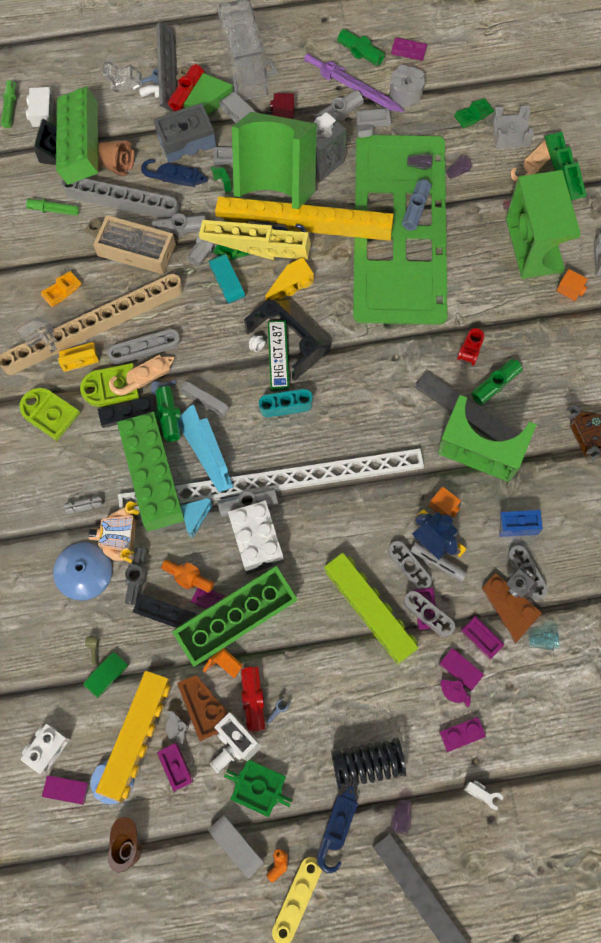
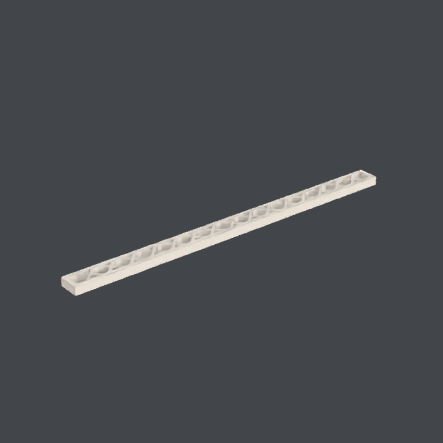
M414 449L230 477L231 482L234 484H232L233 488H230L227 493L218 492L216 487H213L214 484L211 480L177 485L175 487L180 505H185L207 498L211 501L239 496L245 491L255 492L274 487L275 491L418 470L423 469L424 464L421 450ZM417 455L418 464H411L406 461L409 456ZM390 459H396L400 462L397 467L387 464ZM376 461L381 465L380 468L373 470L369 467L371 462ZM355 464L362 467L359 473L353 472L350 468ZM335 467H339L343 470L342 474L339 476H336L331 472ZM316 470H320L325 474L322 478L317 479L313 476V473ZM302 473L306 477L303 481L298 482L294 479L295 475ZM283 476L287 480L284 484H278L275 482L276 478ZM259 479L268 481L265 487L256 485ZM245 481L249 484L246 490H240L237 487L240 482ZM204 487L211 490L207 496L199 493ZM184 490H189L192 493L188 499L180 496ZM135 492L118 494L119 510L124 508L125 499H132L135 503H138ZM136 505L134 509L140 512L139 506Z

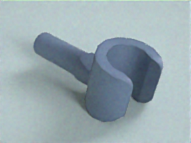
M158 69L152 71V76L140 80L139 84L142 85L151 81L159 83Z
M175 379L164 383L153 382L151 384V394L156 395L155 391L158 388L176 384Z
M282 696L277 701L274 712L266 720L269 724L280 712H285L291 705V702L287 706L282 705L281 701L285 696Z

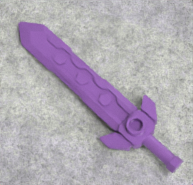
M306 54L304 61L320 68V74L325 79L330 81V79L334 78L351 89L358 90L362 95L393 111L404 112L397 102L343 72L345 71L344 67L331 61L323 63L311 54Z

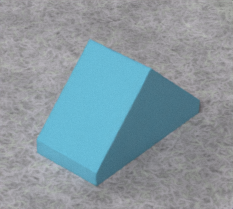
M208 498L181 505L187 532L192 538L213 506Z

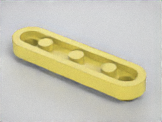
M315 857L305 858L299 867L272 930V936L276 943H290L296 933L322 871ZM310 864L315 866L313 873L307 871V866ZM280 929L287 931L286 937L279 935Z

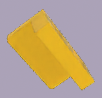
M93 342L59 351L60 358H58L63 372L99 363L96 347Z

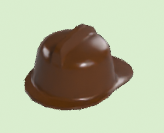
M128 817L118 818L110 831L108 863L110 868L118 873L133 867L142 854V846L137 839V827L134 821Z

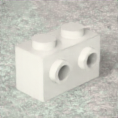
M50 87L29 88V95H27L28 109H26L27 120H30L32 127H39L41 119H45L53 124L54 98Z
M230 712L214 727L219 732L217 735L224 744L229 743L233 748L231 752L239 760L244 759L248 761L262 747V744L243 723Z
M49 724L38 729L35 734V740L32 744H28L22 752L23 756L20 759L40 775H46L71 740Z

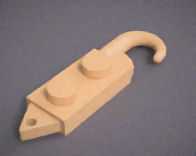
M545 140L525 159L523 164L524 169L527 171L525 175L538 173L551 160ZM514 167L511 170V177L517 182L518 176L515 174L516 168Z
M158 355L130 370L126 376L128 385L123 388H116L114 381L117 377H112L109 381L110 390L117 395H126L137 388L147 385L169 373L174 357H161Z

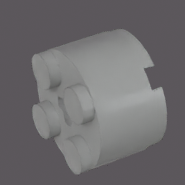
M400 65L393 72L390 81L389 95L393 101L404 108L410 107L412 104H418L423 95L425 81L423 71L414 67Z

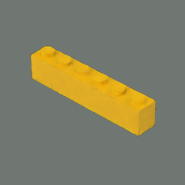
M148 671L144 672L95 791L98 795L123 803L124 799H128L132 789L129 785L132 778H136L140 769L138 765L141 757L144 758L148 749V745H146L147 740L153 736L156 725H154L155 720L162 714L164 708L162 702L164 697L168 698L172 686H170L168 678Z

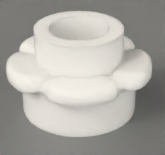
M253 336L249 340L251 351L259 352L264 348L266 342L263 340V336Z

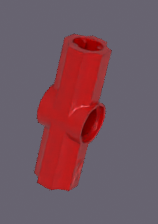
M192 65L186 75L178 80L179 86L168 101V106L173 111L183 109L185 106L184 102L202 74L205 73L200 65Z
M259 667L241 669L243 684L242 703L246 714L247 729L250 732L265 730L263 714L264 697L260 686Z

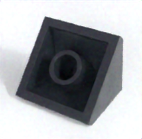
M41 119L33 149L39 163L56 165L57 127L47 120Z

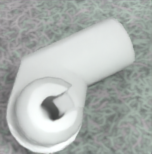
M148 85L140 88L139 93L141 97L155 93V97L158 98L159 85Z

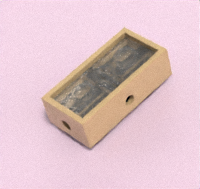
M106 215L93 246L97 256L164 275L176 244L173 233Z

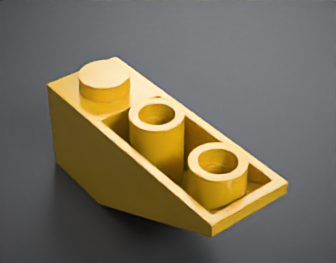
M303 257L285 267L266 293L265 301L281 300L286 296H292L296 291L308 288L314 283V273Z

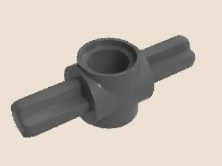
M135 547L132 564H129L125 571V585L128 586L125 603L128 605L136 604L139 588H142L146 581V567L143 566L146 549L142 547ZM134 572H140L138 579H131Z

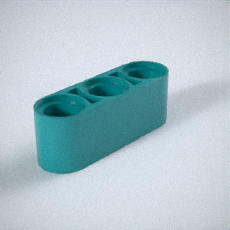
M226 254L208 260L227 303L231 304L245 298L243 288Z
M307 389L268 394L259 399V411L264 417L306 412L313 406V395ZM303 398H306V399H308L309 401L306 402V403H303V402H301L300 400L303 399ZM284 401L290 402V404L287 406H284L281 403ZM265 404H270V405H272V406H271L270 408H268V409L263 408V406H264Z

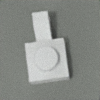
M475 780L473 783L467 782L463 790L480 801L485 802L491 809H498L492 803L494 797L503 800L501 794H489L484 791L486 787Z

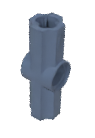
M422 179L417 181L402 221V226L406 230L412 231L417 229L432 187L428 180Z

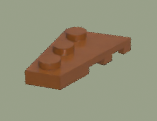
M495 573L482 587V591L493 609L498 613L504 627L511 634L514 643H517L542 612L525 598L513 596L508 591L510 587L506 585L507 582Z
M197 675L177 682L199 742L219 734L214 727L228 714L226 709L216 700Z

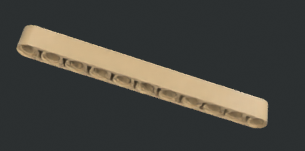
M176 274L167 275L0 354V367L8 375L15 374L59 353V351L66 350L176 298L183 292L180 277Z

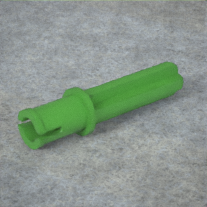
M12 80L6 81L5 93L3 94L4 103L1 126L5 129L11 127L14 101H16L15 91L17 84L13 81V86H11Z
M28 198L26 201V207L29 210L75 216L79 214V207L74 205L47 202L46 199L36 200Z

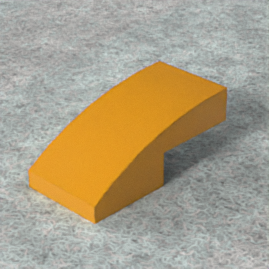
M69 271L56 278V284L41 291V296L51 307H54L74 293L81 286V282Z

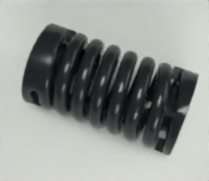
M399 738L392 739L391 743L388 740H384L382 744L378 741L374 745L368 743L366 747L362 744L358 748L352 746L350 750L349 748H344L343 753L339 749L331 750L338 789H341L342 785H345L347 788L351 786L350 774L355 786L360 784L359 776L361 783L367 784V774L369 781L374 783L376 781L375 772L377 780L383 781L382 767L385 778L390 780L389 758L393 778L406 776L405 761Z

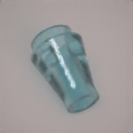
M552 630L529 635L530 648L534 647L552 651L559 649L558 632H553Z

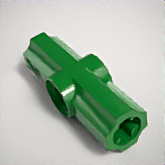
M347 29L340 31L337 42L348 48L355 58H364L375 66L382 64L385 53L374 47L366 36L358 37Z
M511 359L498 371H494L485 382L471 393L473 400L481 406L484 405L523 371L521 364L517 360ZM493 380H498L501 384H496Z
M164 386L155 391L158 404L156 419L161 421L163 438L166 442L172 443L181 438L178 424L180 409L175 407L171 388Z

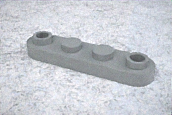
M168 329L113 345L108 350V357L112 363L122 364L174 349L179 345L180 337L177 331Z

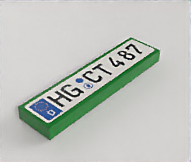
M268 321L271 391L289 390L286 321Z

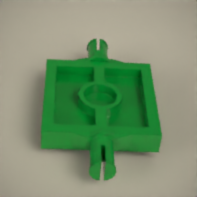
M251 760L246 762L244 769L239 774L227 769L226 773L233 775V777L225 774L224 778L235 782V789L230 800L268 818L273 807L278 802L290 808L291 804L284 800L292 803L293 799L282 794V786L286 776Z

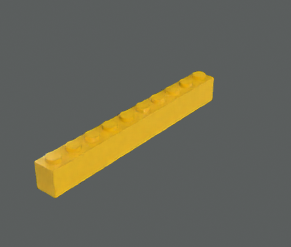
M218 196L215 209L216 217H221L226 222L247 223L248 220L279 223L285 225L289 231L302 232L295 226L300 224L309 233L391 241L394 215L391 213L302 205L298 210L292 208L290 203Z

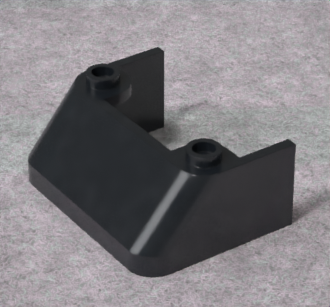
M290 300L265 301L244 319L246 334L249 335L268 318L279 316L283 321H286V324L301 338L299 349L304 354L300 360L291 366L292 379L295 381L330 351L331 340Z

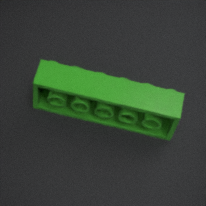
M87 86L57 98L56 171L67 185L98 173V101Z
M154 412L117 422L142 522L146 531H153L185 521Z
M273 566L172 630V633L193 667H195L292 605L298 599L278 567Z

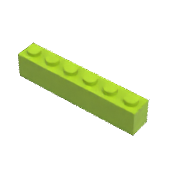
M344 553L340 554L324 566V572L397 665L401 664L418 650L417 640L412 634L408 635L404 630L405 625L399 618L395 619L391 614L393 612L391 607L379 599V592L375 587L368 585L366 582L368 579L362 571L358 572L354 567L356 564L349 555L346 557Z

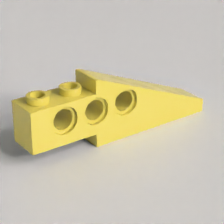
M202 220L199 237L202 240L242 252H248L249 254L269 260H274L275 257L293 259L303 257L305 260H308L311 246L307 232L273 230L271 225Z

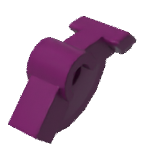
M441 680L440 687H442V692L449 701L453 703L464 702L467 708L470 707L471 698L464 690L461 681Z

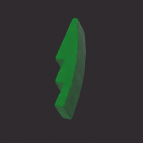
M563 132L545 136L555 171L563 170L571 201L587 197L579 162L574 163L571 147L566 148Z

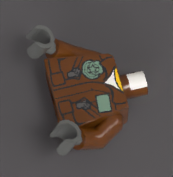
M575 404L568 407L566 411L571 413L568 418H575L570 424V428L584 457L591 455V461L600 458L601 414L580 410Z

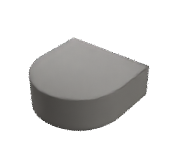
M372 125L355 126V132L359 138L369 137L374 133Z

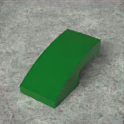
M483 98L472 102L469 108L457 111L454 117L464 129L492 114L494 109Z
M113 652L83 683V686L98 699L112 686L113 681L128 668V664Z

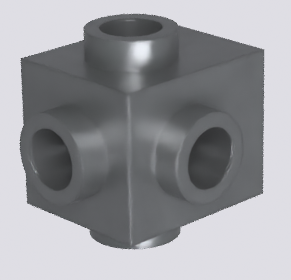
M522 569L518 571L513 570L507 577L509 581L506 585L510 587L508 591L516 598L519 596L521 598L532 596L537 590L535 586L538 583L534 580L536 576L527 569L525 571ZM520 579L524 582L522 587L517 586V582Z

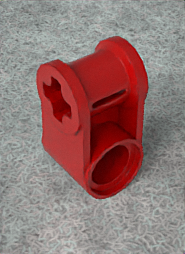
M474 328L469 331L464 345H462L458 354V361L463 360L471 363V366L475 365L484 341L482 330ZM471 338H477L479 341L474 342Z

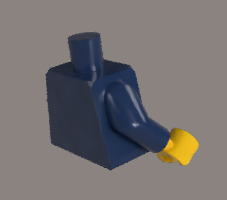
M425 509L416 515L415 521L421 526L412 535L438 560L446 553L457 555L460 558L467 550L457 542L458 530L452 525L453 520L450 516L442 515L439 512L432 516Z

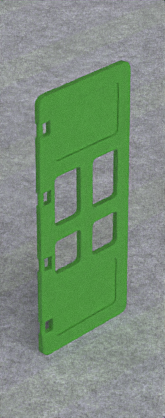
M372 135L362 138L357 137L355 210L367 211V197L369 193L393 194L394 215L391 235L393 240V260H368L367 238L354 237L353 319L358 323L442 325L447 321L445 140L440 136ZM435 155H441V161H435ZM422 179L428 180L432 185L429 193L431 195L432 225L417 226V229L412 231L406 230L402 226L406 213V194H413L417 181ZM435 201H441V207H435ZM406 239H430L432 241V261H407ZM436 248H442V255H436ZM436 296L442 297V304H436Z

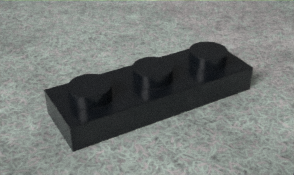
M152 395L97 409L102 428L114 426L119 421L154 412L156 415Z
M140 593L133 609L135 614L175 628L197 614Z

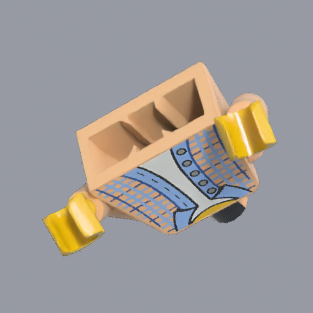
M129 501L124 508L108 515L107 518H103L100 529L90 528L89 540H99L98 546L113 561L132 562L129 556H133L135 553L133 552L136 528V519L132 514H139V511L134 509L138 503Z

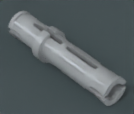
M417 541L410 551L424 559L425 563L434 565L461 583L468 571L443 557L438 560Z

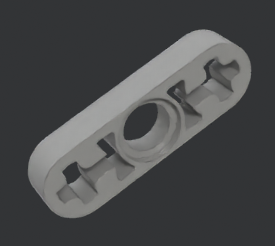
M184 381L179 388L180 392L186 397L221 417H224L229 410L225 403L187 381Z
M400 541L393 542L388 550V554L415 589L429 588L431 585L429 574L404 543ZM394 547H396L397 549H402L401 555L403 557H405V555L408 556L404 558L401 563L399 562V560H401V556L398 553L393 554ZM411 561L415 564V569L407 571L404 568V564ZM418 570L420 571V573H418L420 579L425 578L427 580L425 582L426 586H424L423 584L419 586L417 584L419 579L415 574Z
M519 545L512 547L508 553L511 565L516 571L519 569L523 570V568H530L538 583L536 587H541L542 591L540 595L537 592L533 593L530 597L534 600L542 599L547 594V586L528 552ZM515 551L517 553H522V556L520 557L522 563L524 561H527V563H524L521 567L518 566L521 563L519 558L513 557Z
M412 591L405 596V607L438 635L449 637L454 632L455 623L420 593ZM409 597L412 599L416 597L417 604L420 606L422 603L426 604L422 607L420 613L417 611L419 607L416 604L412 606L409 604ZM432 609L435 617L431 620L426 619L423 614L424 610ZM440 616L442 618L439 621L442 624L448 623L450 631L446 630L443 632L441 630L442 625L437 623L435 626L432 623Z

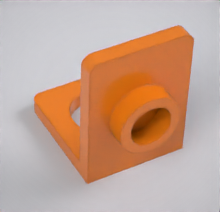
M223 648L208 660L203 671L206 672L217 663L231 677L235 678L243 665Z

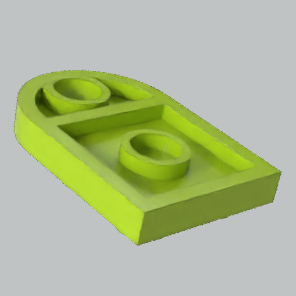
M133 363L95 370L87 374L80 385L81 395L84 400L92 406L104 407L138 399V388L126 395H117L109 387V381L114 376L117 377L114 381L116 388L127 386L126 376L130 370L134 369ZM88 387H95L93 393H86Z
M35 388L28 391L20 401V412L24 419L56 442L80 415L78 409L45 388ZM31 398L37 399L34 405H28V400Z

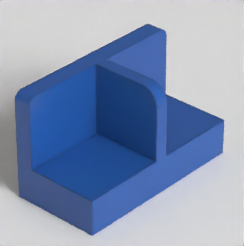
M541 510L500 513L501 530L499 537L538 535L543 529Z

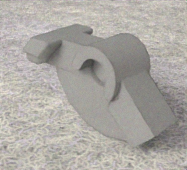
M166 710L165 713L169 716L166 723L168 738L178 743V745H184L188 724L182 721L177 711Z

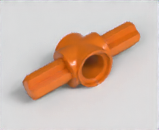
M168 559L163 561L161 569L173 575L175 581L183 588L190 589L196 586L208 593L213 590L214 582L202 577L200 570L190 563L178 565Z

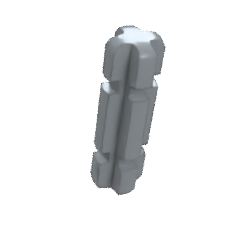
M96 496L93 499L87 498L75 501L74 503H65L64 508L67 514H72L75 511L81 512L93 509V507H102L103 501L101 496Z

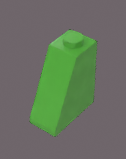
M203 73L184 102L185 108L202 103L208 116L220 108L219 101L234 92L233 85Z

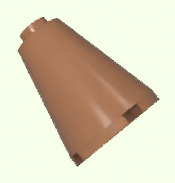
M126 140L98 142V165L119 176H127L128 173L126 172L128 169L131 170L134 164L135 153L130 147L132 144Z

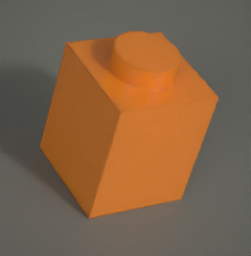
M568 269L557 288V292L576 301L578 296H583L588 287L585 284L588 278Z
M442 486L430 501L429 507L435 512L454 518L461 509L458 507L461 500Z

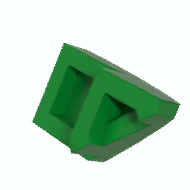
M221 166L211 167L214 180L221 179L225 193L231 192V182L225 168Z
M219 244L213 252L218 256L226 254L229 261L250 255L248 252H242Z

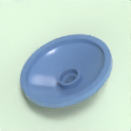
M88 542L76 543L66 548L58 556L53 569L54 581L61 593L68 598L79 601L89 600L100 595L109 585L113 573L111 559L103 553V549L96 544ZM79 565H83L81 571H77Z

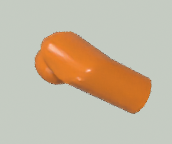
M282 849L274 851V867L266 874L271 883L276 881L288 869V855Z

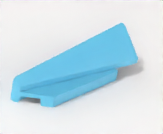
M191 405L180 416L178 421L181 431L217 491L222 492L233 488L226 464L208 419L199 420L195 406Z

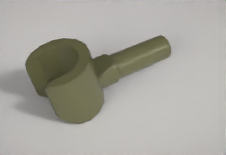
M87 636L85 647L91 648L92 665H97L96 651L99 640L97 637Z

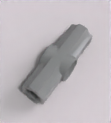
M354 90L343 98L337 97L333 99L330 106L314 115V119L327 112L336 121L344 120L347 113L363 104L364 99L358 90Z
M175 214L172 218L153 220L152 225L155 229L183 237L189 232L200 231L202 220H206L205 214L194 216Z
M215 217V219L213 220V221H223V222H226V221H225L223 218H221V217H218V218ZM198 235L195 246L187 255V260L196 267L201 266L209 253L214 252L218 244L202 240Z
M274 487L255 492L245 491L239 496L218 500L221 517L229 516V511L246 507V505H243V502L247 499H251L253 501L252 504L266 501L267 506L277 505L278 501Z

